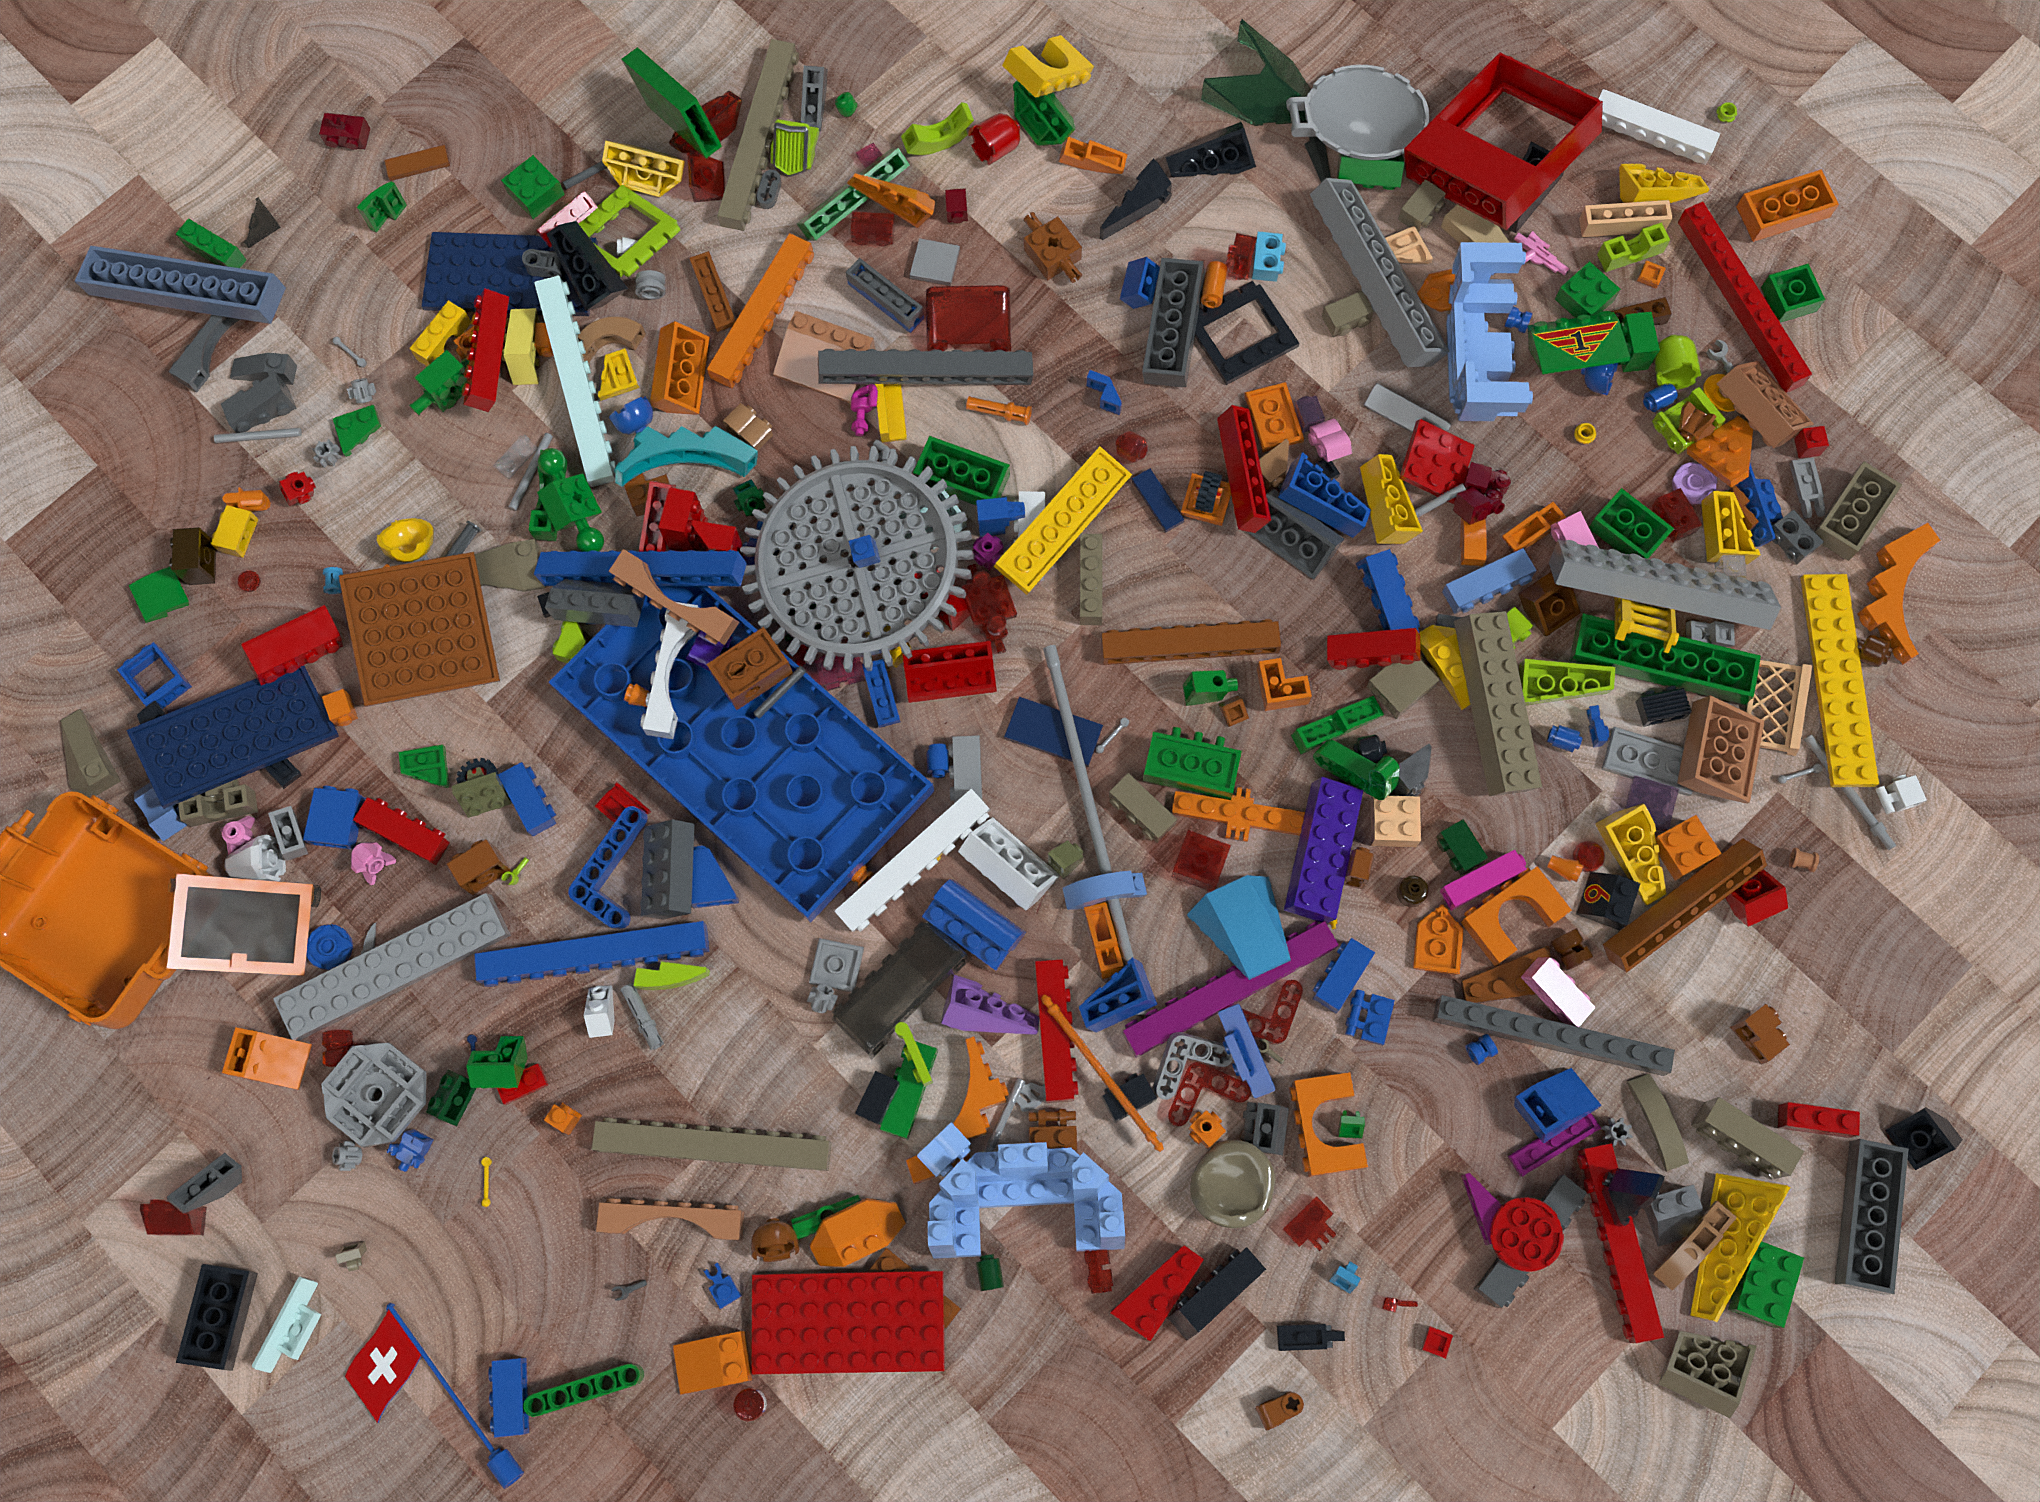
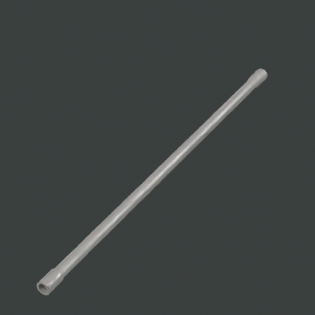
M1056 645L1044 647L1043 651L1047 667L1050 670L1101 875L1112 873L1060 668ZM1119 899L1108 900L1125 967L1128 964L1127 961L1132 957L1134 958L1120 901ZM1149 1010L1142 1011L1135 1016L1145 1015Z

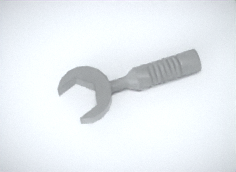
M1716 340L1714 344L1720 347V352L1715 353L1708 349L1706 353L1712 360H1721L1725 371L1729 373L1734 366L1725 358L1728 346L1724 341Z

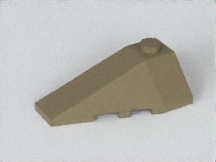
M530 539L512 542L475 554L481 586H496L501 589L511 588L522 592L546 588L534 575L541 553V547L537 541Z
M79 709L60 720L69 785L72 791L82 793L90 798L92 795L97 796L119 783L121 780L83 711Z

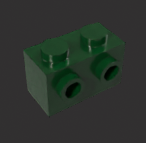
M448 1069L446 1074L441 1077L435 1095L429 1100L426 1113L457 1127L476 1088L470 1087L469 1078Z

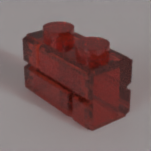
M852 212L850 229L852 242L861 246L867 243H874L881 247L894 244V214Z

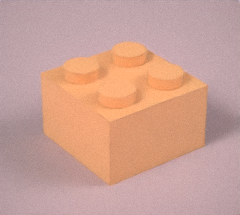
M1387 796L1384 800L1372 798L1370 802L1371 846L1417 847L1421 842L1420 797Z

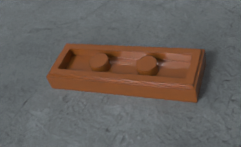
M445 145L386 159L385 165L390 181L448 167L450 162Z

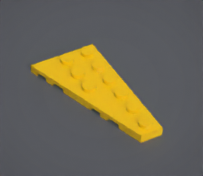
M1716 1173L1710 1206L1715 1201H1718L1737 1218L1724 1232V1237L1699 1264L1690 1316L1718 1322L1790 1189L1789 1186Z

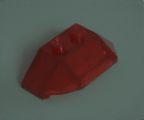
M730 91L701 106L720 142L736 129L742 99ZM674 131L672 139L669 140L670 146L681 153L701 155Z

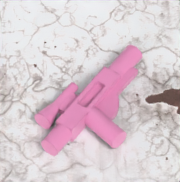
M1534 231L1529 234L1528 238L1520 233L1515 236L1514 240L1522 243V248L1527 251L1525 263L1530 260L1534 264H1543L1556 273L1558 271L1564 276L1570 270L1558 261L1557 257L1546 250L1550 245L1541 240Z

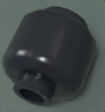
M1376 734L1358 737L1356 743L1353 744L1354 752L1375 764L1383 758V754H1387L1385 740L1380 741L1379 736Z

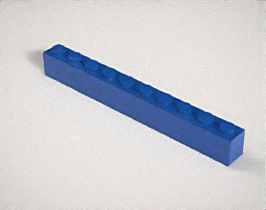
M593 550L589 552H541L534 575L544 586H555L564 579L618 583L613 580L615 575L610 573L609 570L621 552L613 550L608 552ZM653 550L647 552L628 551L648 564L651 576L657 586H741L747 565L740 553L734 550H688L684 552L673 550L667 552H656Z
M704 921L475 953L476 981L484 984V987L498 986V982L507 981L508 984L520 983L521 979L524 978L542 980L545 975L553 974V977H563L567 975V972L576 971V974H585L594 968L605 971L613 969L612 966L615 965L633 967L636 962L644 961V964L658 963V959L667 958L668 961L680 960L681 956L690 955L691 958L702 957L704 953L710 952L707 925Z

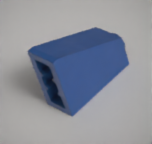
M695 846L693 851L692 907L703 908L738 904L739 898L711 850L706 848V846Z

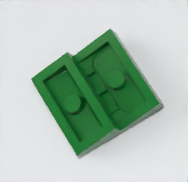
M391 181L370 193L357 206V209L368 227L377 233L388 217L396 220L407 204L395 183Z
M170 567L151 573L129 585V589L145 623L168 617L167 612L189 606L188 598L176 574Z

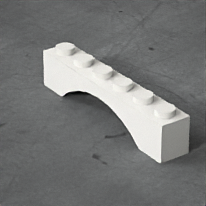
M676 602L688 607L699 608L698 605ZM667 609L665 613L666 628L661 631V650H657L655 662L657 667L656 671H653L651 674L650 682L652 689L651 693L648 692L646 696V706L648 707L646 714L642 715L641 727H643L642 729L646 735L673 739L678 717L669 697L670 671L679 651L697 633L686 626L688 622L683 618L677 621L669 616L670 610Z

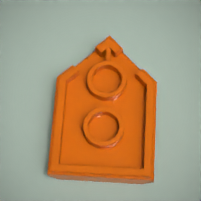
M1452 269L1431 273L1427 276L1417 292L1422 303L1439 312L1452 309V304H1449L1450 285H1453L1455 280V274H1452Z
M1443 904L1417 923L1413 969L1459 975L1464 929L1455 921Z

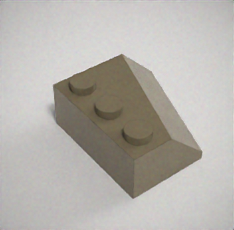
M1680 1331L1665 1363L1659 1384L1731 1418L1740 1404L1757 1346L1751 1344L1747 1346L1736 1345L1735 1341L1725 1340V1342L1711 1340L1709 1336Z

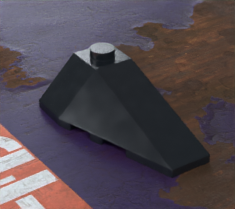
M1242 122L1223 128L1165 156L1172 177L1227 173L1231 175L1256 167Z
M1154 158L1137 176L1136 180L1138 182L1134 189L1126 191L1121 206H1116L1101 225L1100 239L1104 240L1157 210L1163 203L1166 204L1172 196V183Z
M1620 1168L1612 1169L1610 1172L1607 1171L1602 1180L1604 1185L1602 1194L1614 1224L1618 1227L1626 1226L1630 1221L1629 1216L1635 1218L1641 1208L1645 1209L1656 1199L1665 1176Z

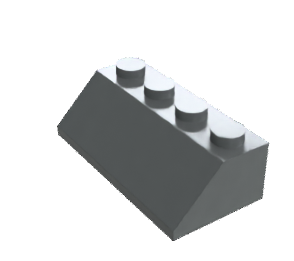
M1273 489L1266 494L1271 521L1256 533H1248L1314 580L1334 556L1344 538L1313 516L1278 498L1279 492Z
M564 579L550 589L545 609L555 620L637 627L646 595L643 598L631 591L633 587L629 584H626L624 587L618 583Z

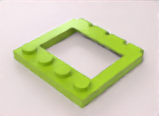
M621 185L599 204L598 208L580 222L579 225L590 238L594 233L602 231L605 228L604 224L609 220H614L619 216L621 209L628 208L630 205L657 223L618 259L595 244L618 276L622 277L625 275L630 277L639 269V265L642 266L654 255L653 252L657 253L681 229L678 226L677 220L624 185Z

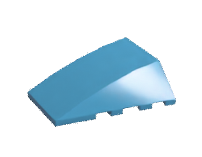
M1246 875L1205 894L1187 914V917L1200 927V930L1215 943V946L1220 951H1223L1228 956L1229 960L1248 980L1291 961L1269 877Z

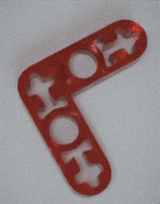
M1291 979L1283 984L1271 1019L1242 1009L1244 1015L1248 1016L1247 1022L1256 1019L1261 1023V1029L1258 1032L1251 1031L1255 1038L1265 1039L1274 1045H1279L1286 1040L1303 992L1300 982ZM1291 985H1294L1298 994L1294 993L1290 1002L1281 1001L1282 997L1285 1000L1288 997L1289 991L1286 990V987L1290 988ZM1287 1006L1291 1011L1290 1017L1286 1019L1281 1018L1278 1015V1008ZM1267 1023L1270 1024L1269 1030L1275 1031L1276 1028H1279L1280 1034L1283 1037L1275 1040L1272 1033L1266 1032V1036L1261 1034L1265 1030Z
M1194 1062L1186 1070L1168 1112V1121L1174 1127L1184 1126L1190 1118L1202 1088L1232 1102L1241 1104L1249 1099L1251 1095L1250 1087L1239 1079L1203 1063ZM1197 1067L1201 1068L1200 1073L1203 1074V1077L1199 1076L1195 1084H1199L1198 1089L1192 1084L1185 1083L1186 1079L1191 1082L1193 1073L1190 1071L1191 1069L1195 1070ZM1216 1076L1222 1077L1225 1081L1224 1088L1215 1089L1212 1086V1079ZM1229 1081L1234 1083L1231 1086L1232 1088L1239 1089L1240 1086L1243 1087L1246 1097L1241 1096L1238 1099L1236 1097L1237 1093L1232 1090L1229 1091V1095L1224 1093L1229 1087ZM1185 1088L1192 1089L1194 1092L1193 1100H1183L1181 1091ZM1177 1101L1183 1105L1190 1106L1189 1110L1184 1108L1182 1116L1185 1117V1120H1179V1122H1175V1117L1172 1115L1173 1112L1177 1113L1181 1106L1176 1105Z

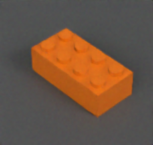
M1821 169L1744 193L1736 208L1752 241L1755 242L1830 218L1839 206V203Z

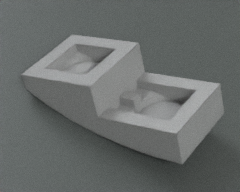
M1691 620L1686 622V638L1723 647L1735 646L1734 624L1718 621L1709 624Z

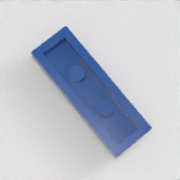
M884 660L872 661V671H867L864 664H862L879 728L900 723Z

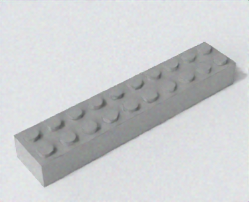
M1326 178L1310 193V196L1314 201L1315 208L1319 210L1323 217L1324 224L1331 231L1333 240L1340 247L1343 258L1349 263L1352 274L1362 286L1363 293L1367 295L1372 309L1379 316L1381 325L1388 332L1391 343L1401 355L1402 362L1407 367H1432L1450 352L1352 180Z
M1558 540L1549 561L1553 578L1557 585L1771 630L1781 609L1771 586L1763 581L1757 583L1749 581L1744 577H1729L1721 572L1711 573L1697 567L1694 569L1688 568L1679 563H1664L1656 558L1650 560L1642 558L1637 554L1627 555L1614 549L1604 550L1599 549L1595 545H1581L1572 540Z
M485 893L273 999L292 1040H302L511 936L492 895Z

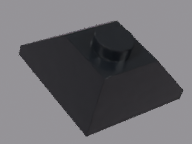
M1927 1107L1885 1130L1898 1147L1909 1149L1908 1161L1915 1170L1955 1150L1963 1140L1946 1118Z

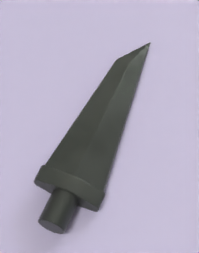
M1317 136L1309 137L1310 141L1304 145L1322 183L1326 178H1331L1326 145Z

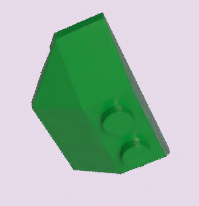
M1016 81L1013 84L1014 116L1038 146L1061 145L1076 130L1072 116L1053 93L1035 98L1020 82Z

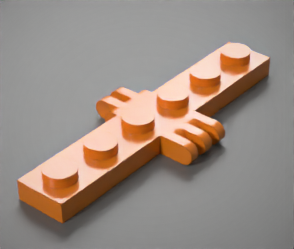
M1237 787L1236 795H1232L1231 800L1175 791L1172 815L1227 824L1225 838L1230 839L1231 830L1235 831L1234 840H1239L1240 832H1244L1243 841L1248 842L1250 828L1300 836L1305 812L1254 804V798H1250L1251 789L1246 788L1245 797L1241 796L1242 787Z

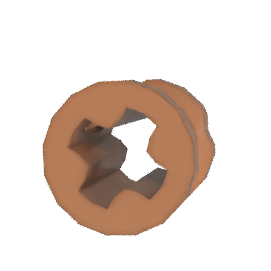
M1793 848L1789 857V867L1805 868L1812 873L1816 871L1819 863V854L1817 852L1811 854L1802 852L1799 848Z

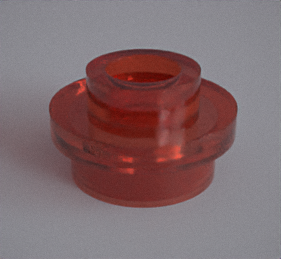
M244 571L238 577V585L245 592L255 591L261 582L260 576L254 571ZM253 579V581L247 585V582Z

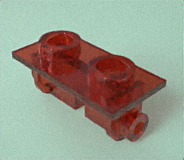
M1086 1250L1084 1252V1259L1086 1264H1088L1089 1275L1087 1282L1091 1289V1294L1111 1292V1286H1114L1111 1269L1103 1270L1102 1266L1111 1264L1109 1250Z

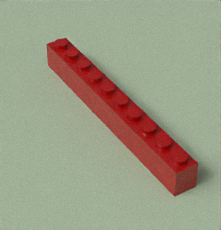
M1702 201L1686 208L1678 220L1679 226L1775 379L1786 393L1804 386L1812 376V372L1705 203Z

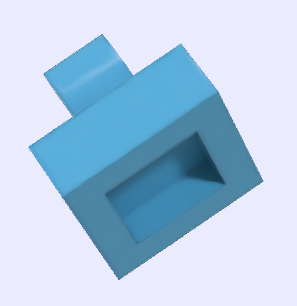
M1351 1261L1344 1268L1339 1266L1332 1274L1329 1282L1351 1294L1361 1279L1355 1275L1358 1266Z

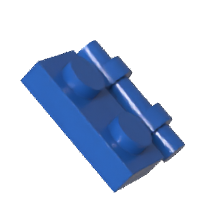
M1357 989L1354 998L1351 999L1350 1005L1352 1008L1350 1017L1346 1019L1345 1025L1347 1029L1345 1035L1354 1037L1356 1029L1362 1030L1360 1040L1383 1046L1395 1000L1371 994L1370 1001L1366 1002L1363 1000L1365 991ZM1361 1009L1367 1010L1364 1022L1358 1020Z

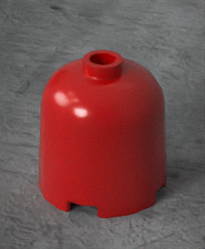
M999 113L969 128L968 136L973 138L974 143L971 146L980 161L986 160L987 165H991L1015 150L1020 143V126L1018 122L1007 114Z

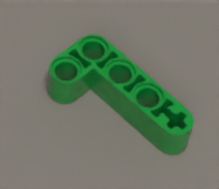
M1328 739L1313 754V759L1318 766L1354 787L1364 790L1363 792L1375 799L1384 800L1399 784L1400 768L1396 760L1390 756H1384L1375 764L1332 739Z

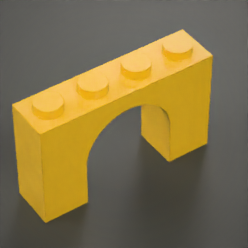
M1062 35L1049 38L1041 53V56L1052 67L1039 61L1023 45L1011 48L1002 65L1035 98L1085 84L1089 81L1090 73L1094 68Z

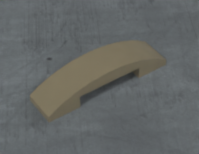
M1647 1074L1628 1081L1627 1084L1636 1104H1640L1658 1145L1656 1150L1665 1170L1669 1171L1688 1164V1156L1677 1124L1652 1076Z

